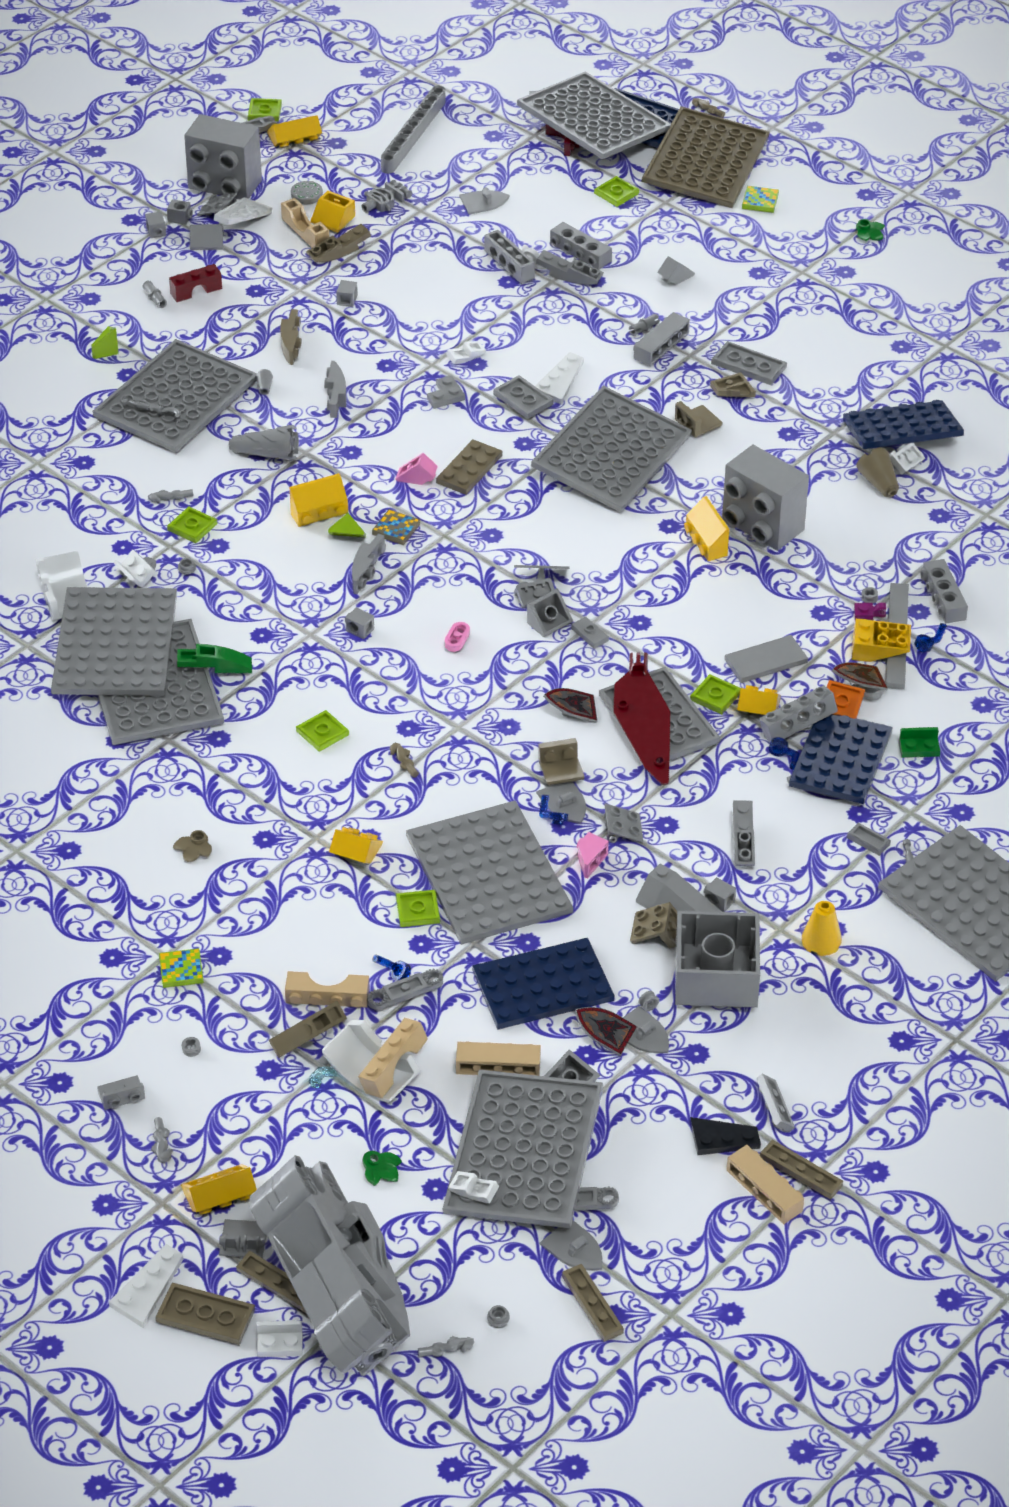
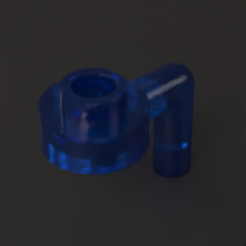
M940 623L934 637L924 634L918 635L914 642L915 647L920 652L931 651L933 645L941 641L947 625Z
M775 737L770 741L769 752L777 757L791 756L789 768L794 770L800 756L799 752L789 748V744L784 738Z
M542 794L539 816L551 819L552 824L563 825L564 821L568 822L569 814L547 811L549 795Z
M377 954L372 958L373 962L391 970V977L396 981L409 977L411 974V966L404 961L399 960L394 963Z

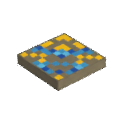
M388 509L372 529V535L377 536V534L385 536L386 540L404 545L419 527L420 519Z

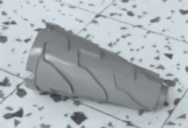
M288 425L233 436L232 439H229V449L234 453L280 458L289 461L296 460L297 457L293 455L298 454L299 438L298 432H293V430L297 428L294 425Z

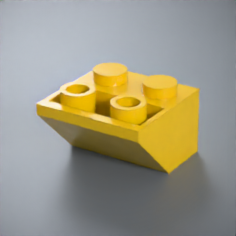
M326 191L318 199L311 217V223L321 222L327 229L338 233L355 217V200Z
M746 685V688H741L737 710L766 715L778 709L781 695L777 694V690L765 688L763 692L758 691L759 687Z
M342 827V830L335 829L329 852L359 862L371 863L381 848L383 841L377 839L378 835L360 833L358 829Z

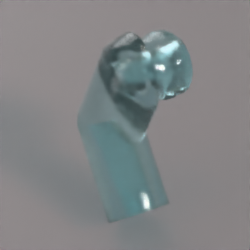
M318 1067L309 1076L308 1082L312 1088H319L324 1077H336L337 1071L333 1067Z

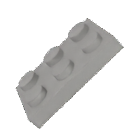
M520 375L493 389V395L527 419L553 405L551 397Z

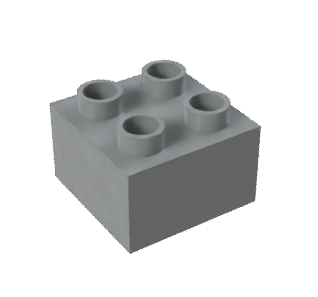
M199 114L184 135L188 188L217 195L237 193L234 197L235 199H242L244 197L249 199L262 181L259 126Z
M752 444L725 465L722 519L728 526L738 528L752 536L756 542L766 544L777 551L805 530L809 475Z
M678 911L675 1005H690L694 1007L728 1006L733 1008L758 1007L760 984L759 913Z

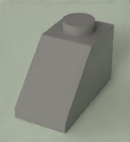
M667 256L657 272L662 276L661 279L668 284L672 282L675 285L695 275V272Z

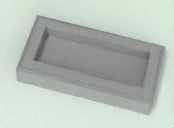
M859 822L847 833L849 840L878 856L891 843L890 839Z

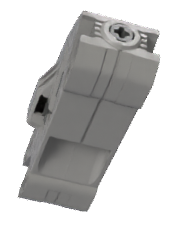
M294 1155L273 1177L250 1196V1209L260 1229L267 1235L307 1312L315 1328V1336L326 1357L341 1373H347L352 1367H356L360 1375L365 1376L410 1336L408 1315L403 1295L386 1256L384 1236L368 1205L356 1201L348 1203L326 1162L319 1161L312 1168L305 1167L300 1156Z

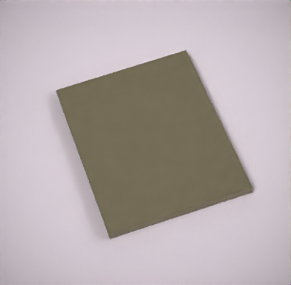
M681 106L642 176L641 182L733 208L769 138L770 132Z

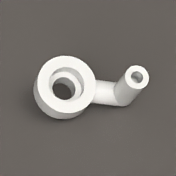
M523 245L520 249L536 264L539 253L535 249Z

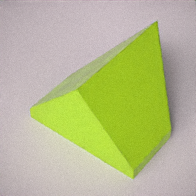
M108 326L91 344L92 358L98 359L119 354L116 327Z
M349 513L345 514L328 529L330 535L366 538V533Z

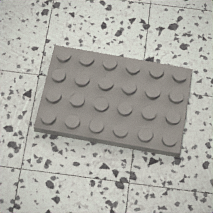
M662 667L649 672L671 712L670 760L720 743V736L667 668ZM614 685L600 689L599 696L614 715Z

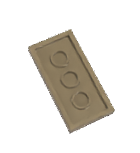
M472 439L437 476L436 483L467 495L502 457L503 451Z
M172 1282L155 1318L157 1323L240 1345L255 1312V1305Z

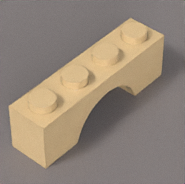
M296 198L281 203L282 220L312 248L329 238V230L321 222L312 225L306 216L303 205Z
M288 971L285 985V1001L292 1004L330 1005L338 1001L340 1006L367 1008V997L370 990L369 975L349 974L341 983L325 986L314 982L308 972Z
M404 1017L358 1077L366 1094L383 1098L394 1084V1070L400 1057L408 1051L417 1054L428 1038L421 1022Z

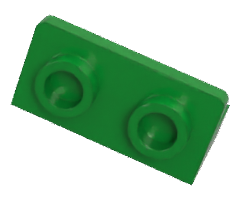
M938 727L901 728L899 736L901 757H940Z

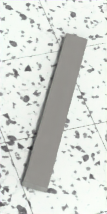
M890 583L889 622L907 624L909 584ZM906 653L888 657L886 670L887 687L905 689Z

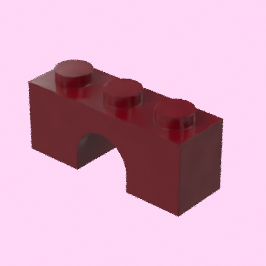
M215 264L169 277L170 294L176 302L192 298V290L197 285H201L207 293L222 289L221 272Z

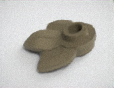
M195 830L190 836L179 838L173 845V849L183 851V859L186 862H193L200 855L208 857L212 852V846L208 843V836L202 830Z

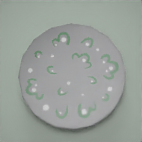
M301 181L291 188V197L296 198L302 204L318 202V199L323 195L322 186L314 181Z

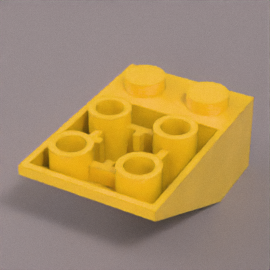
M856 618L852 641V660L872 662L910 652L911 625Z

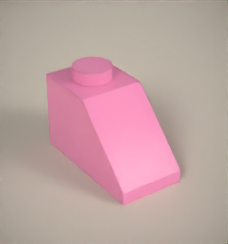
M422 453L400 467L395 479L398 482L423 485L435 478L438 466Z
M590 832L583 838H580L577 843L579 863L583 875L587 879L607 857L609 846L608 840Z

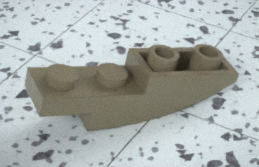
M359 224L338 238L332 235L306 251V254L314 262L336 260L359 250L358 244L371 237V234L364 225Z
M291 309L289 319H282L280 325L281 347L283 355L290 365H293L295 358H298V348H301L302 338H299L298 327L301 325V317L298 316L297 309Z
M338 1001L268 1041L278 1058L346 1020L347 1017Z

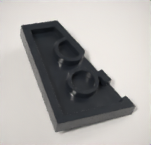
M690 1117L697 1155L738 1151L745 1145H748L751 1149L761 1148L756 1126Z

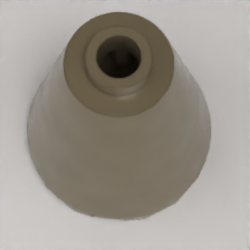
M879 447L872 449V453L866 455V453L862 455L856 464L858 471L885 497L896 495L899 485L889 452L885 448Z

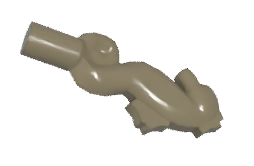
M693 98L692 104L695 107L699 106L701 109L707 110L708 113L722 118L725 116L724 111L710 105L709 101Z
M393 743L390 746V754L394 755L396 753L397 759L401 762L400 767L407 770L413 778L417 777L419 772L415 769L414 762L409 758L410 750L403 748L399 743Z

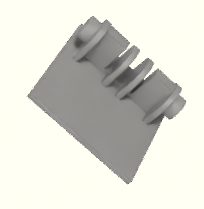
M237 193L211 196L208 199L209 201L201 207L197 216L218 213L237 202L234 198Z
M604 804L605 826L609 842L615 843L620 836L644 842L640 813Z
M225 1219L223 1233L219 1238V1256L244 1257L250 1250L263 1258L266 1235L260 1229L257 1221Z

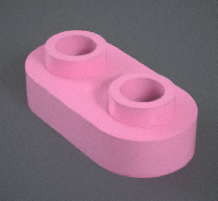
M465 622L454 623L445 637V648L452 652L461 650L470 635V626Z

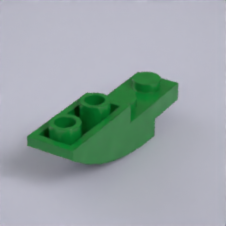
M196 644V649H177V667H215V673H252V658L230 648L209 644Z

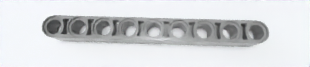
M437 85L431 88L381 154V171L383 173H393L445 105L446 93L444 86Z

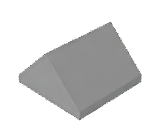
M190 225V250H223V225Z
M558 588L527 604V623L542 637L573 622Z

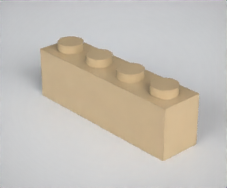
M457 1041L456 1074L478 1075L479 1070L540 1076L541 1045Z
M745 1145L728 1156L727 1171L781 1223L785 1224L803 1212L804 1197L801 1192L795 1190L786 1178L781 1177L771 1164H767L757 1151Z

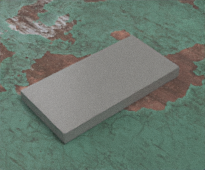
M729 341L711 359V364L735 373L741 372L746 377L771 386L787 368V362Z
M792 635L726 654L724 659L740 683L808 663V657Z

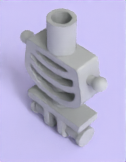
M391 180L390 183H385V188L377 187L370 192H364L367 202L361 205L362 210L365 213L374 208L380 212L391 211L394 207V198L404 202V195L406 198H410L412 191L408 190L400 182L397 183L396 180Z

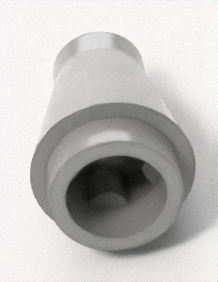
M261 369L256 375L259 393L267 395L270 392L273 375L270 370Z

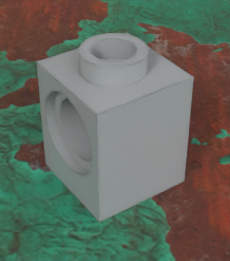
M172 199L167 207L168 222L186 225L193 216L190 202Z
M162 212L145 214L146 228L150 238L166 236Z
M340 281L336 291L337 305L354 306L358 296L357 282Z
M357 607L345 617L346 631L357 637L365 639L375 629L374 615Z
M716 877L705 886V897L722 912H725L735 902L736 887Z

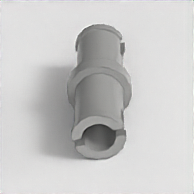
M145 281L142 287L148 293V297L156 303L158 308H164L167 305V301L161 295V291L151 281Z
M652 314L647 318L640 319L638 323L629 326V330L634 329L629 333L632 336H636L642 331H648L650 327L660 322L659 316Z

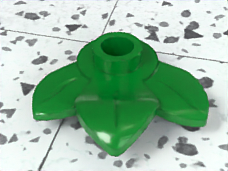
M860 219L856 224L857 235L860 239L864 241L883 239V234L880 230L885 227L884 224L870 222L868 219Z
M368 1151L364 1154L362 1163L366 1169L365 1177L369 1183L376 1186L380 1179L391 1182L398 1181L399 1175L396 1166L400 1165L402 1160L397 1155L391 1152L379 1153L377 1151Z

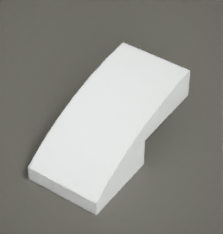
M479 341L464 342L463 348L448 349L446 355L453 364H460L480 357L486 353V349Z
M457 1171L448 1189L460 1196L479 1202L490 1203L499 1185L496 1181L478 1179L475 1173Z

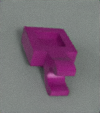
M881 602L873 606V603H854L855 620L856 618L873 620V617H886V603Z

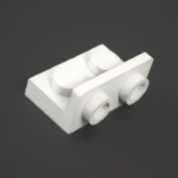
M910 443L907 446L903 444L897 449V452L894 450L889 454L893 465L901 475L925 459L914 443Z
M134 550L128 554L122 563L117 560L113 562L118 567L116 570L124 577L127 576L126 580L131 585L135 586L137 584L141 588L146 585L156 572Z
M268 1320L257 1322V1356H303L302 1321Z

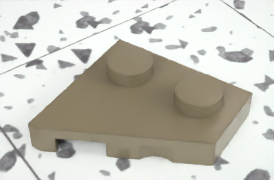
M741 372L710 381V387L717 396L756 397L755 389Z

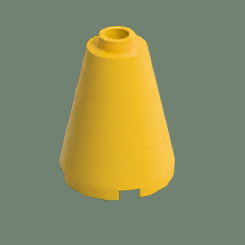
M820 901L815 905L801 938L804 948L810 953L811 951L817 952L819 956L831 955L837 952L842 943L835 906L829 901Z

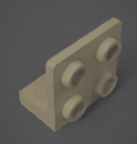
M682 401L675 403V420L679 424L691 429V435L695 438L722 426L723 422L704 405L690 409Z
M576 738L538 744L539 764L547 785L584 780V773L578 760V743Z
M668 902L637 911L630 938L632 944L660 936V939L665 942L669 949L676 947L677 911L673 905Z

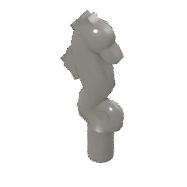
M162 489L159 492L149 494L148 499L151 502L159 503L161 500H170L171 498L180 500L184 497L194 496L193 489L173 490L172 492Z
M157 1117L154 1119L156 1131L153 1133L157 1143L152 1146L151 1151L157 1155L158 1161L163 1164L171 1159L173 1149L169 1148L167 1150L168 1141L166 1138L169 1136L170 1131L164 1127L162 1118Z
M452 1336L447 1340V1343L437 1342L429 1347L418 1348L419 1357L430 1355L440 1357L444 1354V1351L455 1352L461 1349L462 1352H466L473 1347L474 1338Z

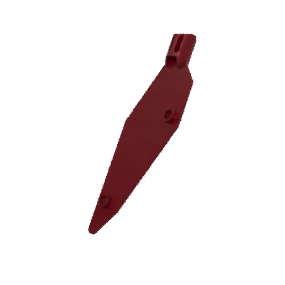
M632 652L629 655V671L614 684L613 713L644 768L660 784L667 785L669 783L671 712L648 672V653L644 652V663H641V653L637 652L636 663H634Z

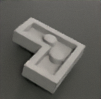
M452 375L436 379V385L439 390L427 393V400L433 409L465 400L464 392Z

